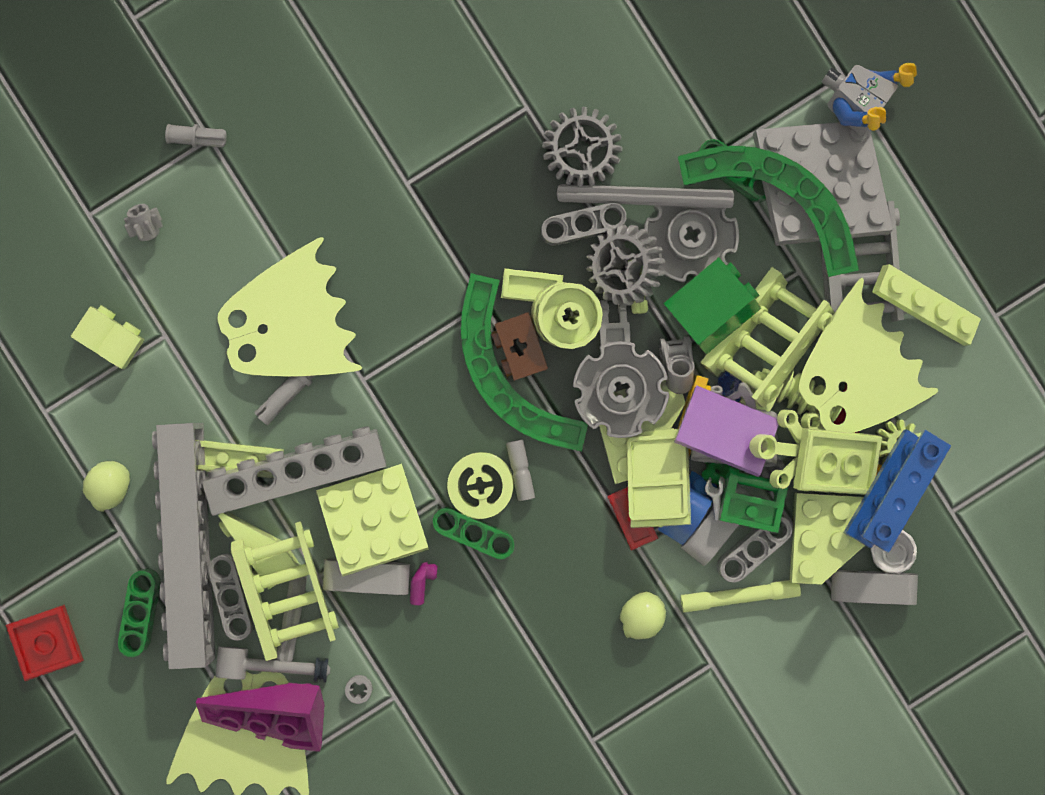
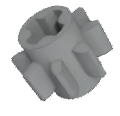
M146 204L133 206L127 212L128 217L124 218L126 223L124 227L129 237L137 235L140 241H148L155 238L159 234V228L163 226L158 209L155 207L150 210Z

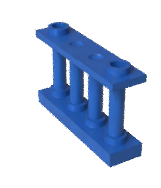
M904 429L845 528L844 533L868 548L876 545L889 553L951 445L927 430H923L921 435L917 436Z

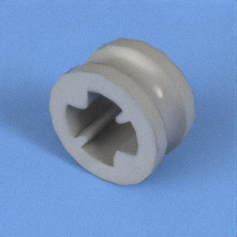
M356 675L347 682L345 695L352 703H364L371 696L373 690L372 683L366 676ZM353 683L357 685L365 684L367 687L364 689L366 695L352 694L351 691H353L354 687L351 685Z

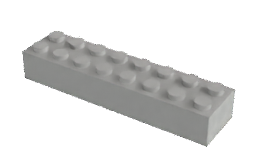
M204 423L156 425V431L152 433V445L158 451V461L154 462V477L156 480H159L160 492L155 494L156 509L161 510V522L157 523L158 540H162L163 552H159L158 556L160 571L164 570V582L160 584V598L162 601H165L166 613H162L161 619L162 630L167 631V643L163 645L164 661H168L169 669L204 668L216 659L212 583L208 570L211 562L208 501L202 485V480L206 477V471L196 470V465H205L204 447H201L200 441H204Z

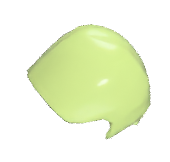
M115 461L100 462L91 468L83 481V493L96 510L104 512V510L114 508L123 501L130 483L129 471L124 465Z
M647 591L639 593L628 600L620 613L625 636L634 639H647L655 636L662 629L666 618L664 603L658 596Z

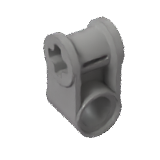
M684 336L681 340L666 341L664 338L659 339L660 360L667 373L666 385L668 389L676 394L687 393L693 386L694 361L690 336Z

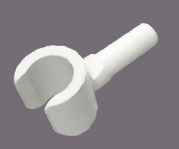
M722 476L719 479L720 488L712 486L711 477L705 486L706 493L712 497L715 520H718L721 494L725 488V479Z

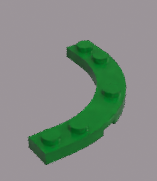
M721 146L678 156L684 186L725 177H747L762 180L783 190L803 207L814 224L822 246L828 277L860 271L852 234L843 210L828 188L813 173L799 163L769 150L745 146Z
M471 273L461 317V339L465 362L477 390L500 418L521 433L541 442L582 452L588 427L587 423L554 415L537 408L521 397L504 377L496 361L491 341L492 312L500 280Z

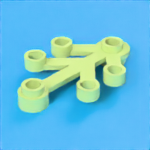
M784 409L779 412L777 416L779 426L788 428L797 444L777 442L772 435L758 434L750 441V451L756 458L771 459L775 454L795 456L783 470H774L771 473L770 483L773 487L785 489L795 476L802 429L825 430L820 423V416L816 413H805L801 418L800 425L795 411Z

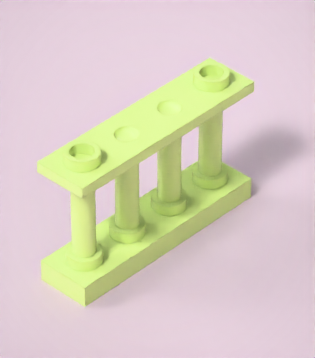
M771 267L755 289L760 295L756 301L762 309L706 354L701 361L702 365L716 377L721 372L727 371L754 389L755 393L752 395V398L763 409L767 403L775 400L781 384L822 330L824 331L827 328V324L833 321L835 313L829 302L825 300L822 301L818 308H815L786 290L788 282L782 273ZM780 299L810 318L799 333L768 313V309L775 300ZM757 324H764L792 342L781 357L750 337V333ZM745 347L773 366V369L764 381L733 361V356L739 348Z
M301 522L295 523L298 536L252 549L251 547L245 548L243 539L231 542V553L266 661L278 658L277 647L281 646V642L320 630H327L330 642L336 640L334 629L339 628L334 611L328 612L309 549L314 547L313 539L309 529L303 530ZM302 548L306 561L305 564L260 577V574L254 576L251 565L256 564L255 561ZM310 575L314 591L271 604L268 601L262 602L260 593L264 592V588ZM318 602L322 618L279 631L276 628L271 630L268 620L273 619V615Z

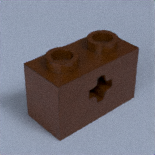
M529 312L495 324L496 331L491 332L496 348H503L506 359L501 360L506 377L512 375L514 381L548 369ZM517 339L520 344L525 343L527 345V348L523 350V356L520 357L516 352L511 353L510 348L514 346L513 341Z

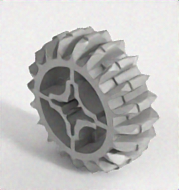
M582 107L581 115L577 116L576 109L571 108V118L569 119L565 113L561 112L559 118L562 124L552 120L550 125L555 132L545 131L544 136L552 141L542 143V148L551 150V152L545 153L543 158L544 160H554L548 166L549 171H553L557 167L560 169L556 174V179H561L564 173L568 175L566 185H571L573 178H577L578 187L583 186V179H587L588 184L593 186L595 185L594 176H597L599 181L604 182L606 178L602 171L604 170L611 175L615 171L609 162L613 164H619L620 158L613 155V153H621L623 148L619 145H613V143L620 141L621 135L615 134L611 136V133L615 131L617 126L615 123L608 127L605 126L609 119L608 115H604L601 120L596 119L599 113L598 109L593 110L592 116H587V107ZM581 125L595 128L603 137L587 136ZM572 127L574 140L572 143L565 145V147L558 149L560 136L565 130ZM579 136L581 141L589 144L585 157L584 154H580V150L577 152L574 149L578 145ZM606 146V157L597 167L592 168L591 153L599 150L600 147ZM561 158H577L583 170L569 167Z
M619 225L617 230L607 229V235H598L600 244L593 243L591 245L595 254L586 256L589 260L593 261L592 266H588L586 270L593 272L594 275L588 281L590 283H598L594 291L596 293H603L604 300H612L615 305L624 303L630 306L633 305L634 301L636 303L643 302L644 295L649 297L654 295L651 286L659 287L661 285L656 277L665 274L663 270H659V265L664 264L666 261L665 259L658 258L663 249L661 247H654L657 239L652 236L648 237L649 232L646 229L639 230L638 226L630 225L629 227ZM631 241L639 248L641 253H631L630 249L625 247L624 242ZM625 260H631L628 262V267H625L627 268L626 270H620L624 268V264H627ZM643 266V271L640 276V269ZM611 277H620L621 281L626 283L628 289L624 290L618 287Z

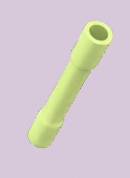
M790 580L772 582L768 585L680 595L682 611L685 613L707 610L717 606L800 597L801 589L799 583H791Z

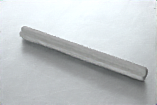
M560 184L557 189V198L560 202L732 208L734 205V192L732 190L596 185L578 187V185Z

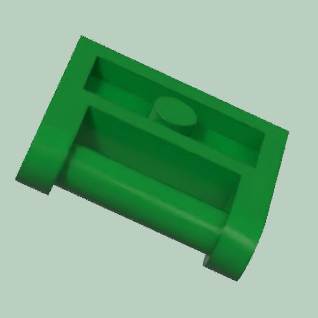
M729 467L726 473L725 488L718 520L778 533L788 487L785 489L775 488L771 485L769 478L739 472L738 468ZM737 484L773 491L774 499L772 501L735 493Z

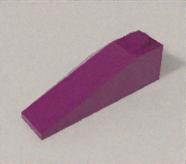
M288 683L201 697L196 700V706L202 722L235 732L241 728L249 730L256 734L255 738L264 741L266 736L283 741L282 746L291 749L319 752L321 750L325 704L320 686Z

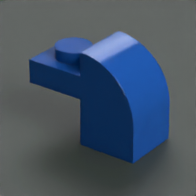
M693 471L689 474L691 525L663 526L658 528L660 532L681 545L694 533L712 503V497L705 490L707 482L702 476Z

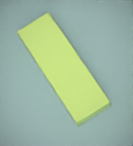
M200 441L201 447H204L205 465H196V470L210 471L225 467L226 471L237 468V463L248 459H254L255 463L266 460L265 455L276 451H283L284 453V449ZM262 470L257 474L258 477L274 478L272 473L267 470Z

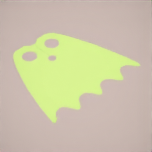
M323 237L308 243L265 270L233 295L220 309L218 323L221 332L229 339L227 355L229 363L234 370L250 375L296 377L338 374L362 369L360 365L348 361L344 356L345 347L355 338L356 334L340 328L335 322L337 313L345 305L346 301L341 298L332 297L326 291V284L335 273L336 267L319 264L315 258L317 249L324 241ZM234 310H242L247 316L246 323L240 328H234L229 324V315ZM259 325H267L268 331L265 334H260L258 332ZM244 344H251L256 349V357L250 362H243L238 357L239 348Z
M863 278L857 281L834 313L833 321L827 324L828 327L818 339L799 380L800 394L807 404L813 405L818 409L820 423L825 430L849 433L861 431L913 408L938 392L937 388H925L918 382V375L923 361L920 359L907 360L901 355L900 345L904 333L902 331L887 332L883 329L881 320L885 308L884 303L872 305L864 303L862 299ZM815 376L822 377L826 383L825 391L821 395H814L809 389L810 380ZM842 381L847 383V390L845 392H841L838 388L839 383ZM835 406H842L846 411V419L840 425L834 424L830 419V411Z
M246 671L245 679H240L242 682L241 691L261 688L263 683L267 681L275 682L277 685L289 683L282 673L262 671L259 674H251ZM214 676L202 697L226 694L224 690L226 678ZM196 707L176 751L167 777V784H171L181 774L189 773L193 775L200 792H204L215 780L224 779L230 784L234 795H241L245 788L253 783L260 784L265 789L267 795H279L285 787L289 786L296 788L300 795H309L305 750L282 746V740L266 736L265 741L255 738V733L242 728L235 732L202 722Z

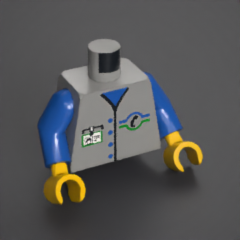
M905 63L899 67V73H897L896 70L878 72L855 65L845 77L831 67L821 83L835 92L827 104L828 108L836 115L841 125L849 126L859 136L863 137L868 129L875 131L880 127V123L886 122L884 106L898 88L897 83L900 82L903 87H910L914 83V77L917 75V68L913 63Z

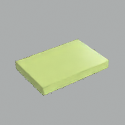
M803 428L793 488L808 491L865 495L876 477L882 437L870 434Z

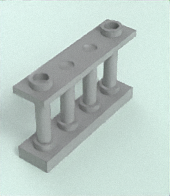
M888 201L887 205L893 231L890 234L884 235V242L854 244L856 256L886 254V265L890 264L900 270L896 226H899L900 214L898 208H894V201ZM820 243L825 301L829 302L834 312H836L843 301L842 290H845V287L854 286L861 278L864 279L863 285L875 284L880 272L841 274L828 277ZM888 301L866 303L867 305L884 303L883 313H891V322L904 320V314H907V312Z

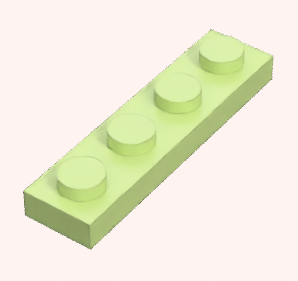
M890 264L882 266L872 291L874 294L963 346L971 345L981 318Z

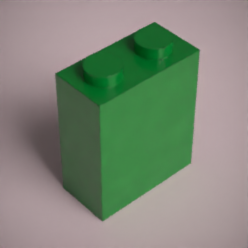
M719 257L663 303L705 354H708L762 309L756 301L760 296L749 282L743 285L738 280L742 275L731 262L725 265Z

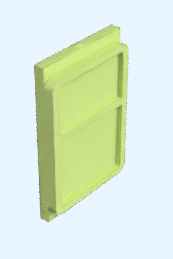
M679 429L642 430L641 434L628 437V498L631 528L691 525L689 450L687 447L674 442Z

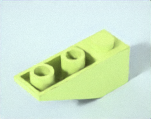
M229 512L218 515L221 519L219 526L228 538L232 536L235 541L243 539L245 548L251 547L255 549L282 541ZM287 551L255 561L256 564L252 566L255 569L253 571L254 576L260 574V577L301 564L292 551Z

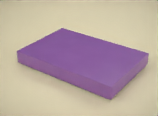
M696 385L674 442L759 477L766 459L756 458L751 453L749 448L750 441L758 434L775 437L779 424L775 417Z

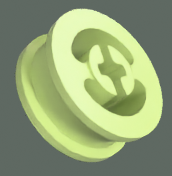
M478 452L465 456L454 465L448 477L447 489L450 500L458 511L471 518L484 519L495 516L507 506L513 494L514 480L511 470L502 459L490 453ZM483 465H489L496 469L501 476L503 484L502 493L494 503H490L488 496L493 492L494 486L486 487L484 493H480L479 489H471L468 493L473 498L479 500V505H472L464 499L460 492L459 483L461 475L470 467L474 470V474L468 479L467 485L475 484L478 480L477 477H482L483 482L493 481V477L482 469Z

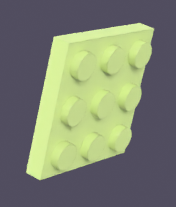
M402 464L316 490L342 577L429 550Z

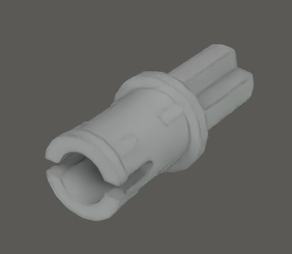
M168 124L165 139L167 144L192 145L193 148H197L198 145L224 147L227 141V134L223 129L199 128L198 124H194L193 127Z

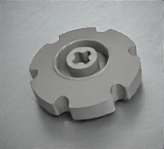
M654 205L657 217H648L644 224V229L649 232L648 237L652 236L657 239L654 247H661L663 249L658 258L665 259L666 262L659 265V270H663L665 277L676 282H685L687 275L696 277L718 257L727 265L725 254H734L738 248V223L736 218L730 219L725 216L726 208ZM686 229L690 232H697V236L694 238L696 243L692 240H685Z
M612 342L599 347L600 356L592 358L590 355H587L575 373L573 387L581 390V397L574 401L576 409L581 418L592 429H596L599 425L606 426L607 436L627 438L642 433L641 425L643 422L649 421L651 424H655L665 411L669 393L662 391L660 385L662 381L668 379L667 373L659 359L649 350L645 351L642 355L637 354L634 343ZM616 382L620 385L627 384L628 388L625 390L626 397L614 395L613 392L616 390L614 384Z

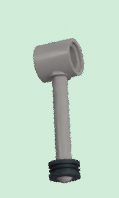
M220 646L218 647L215 677L245 679L246 671L252 670L314 675V682H317L318 679L320 681L323 679V682H326L331 668L328 665L329 659L325 658V661H323V658L322 661H320V658H316V663L266 661L265 659L248 658L247 648Z

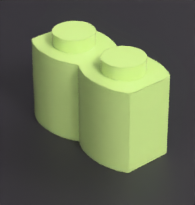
M102 305L98 309L90 306L71 337L117 367L126 369L144 341L143 338L138 336L141 330L128 322H125L124 325L119 324L114 320L116 314Z

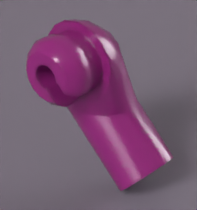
M424 562L418 567L410 584V603L412 605L424 604L426 579L435 580L437 578L438 566L436 564Z

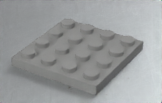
M840 122L755 130L753 139L756 148L778 153L799 163L813 173L828 188L843 210L852 238L887 235L893 231L870 129L866 131L863 137L859 136L849 126L841 125ZM762 181L775 245L820 241L815 226L803 207L783 190Z

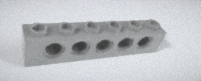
M369 426L353 430V435L341 438V435L337 434L324 438V444L312 446V442L294 447L295 452L284 455L283 451H276L265 455L266 460L255 463L254 459H248L237 463V468L226 471L225 467H220L208 471V476L202 480V485L212 516L386 467L387 462L377 429L370 430ZM348 446H356L361 454L357 459L350 460L345 457L344 449ZM319 454H326L331 458L332 463L327 468H321L315 463V457ZM290 462H297L302 466L303 472L298 476H292L287 472L286 465ZM262 470L271 472L274 481L270 484L261 483L257 476L258 472ZM234 478L240 479L244 483V490L241 492L232 491L229 487V481Z

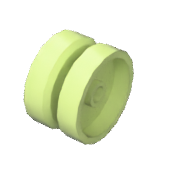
M559 282L548 285L538 293L532 304L531 321L534 330L542 340L553 346L568 349L585 346L595 338L602 324L603 312L600 301L590 289L581 284ZM565 309L569 312V318L567 320H563L562 318L563 315H566L564 312Z

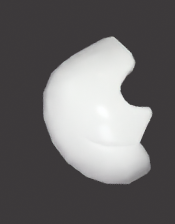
M902 530L889 553L876 545L871 548L874 563L882 571L890 574H900L909 570L915 562L917 547L914 539Z

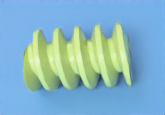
M793 369L783 382L784 386L778 395L777 402L780 403L785 398H788L787 408L791 409L795 404H798V415L808 410L809 413H816L820 416L818 409L813 405L807 404L800 394L799 380L802 373H798L793 377ZM813 379L810 380V391L814 395H821L825 391V386L818 385L814 389L815 381ZM835 406L831 409L830 419L832 422L838 417L842 406Z

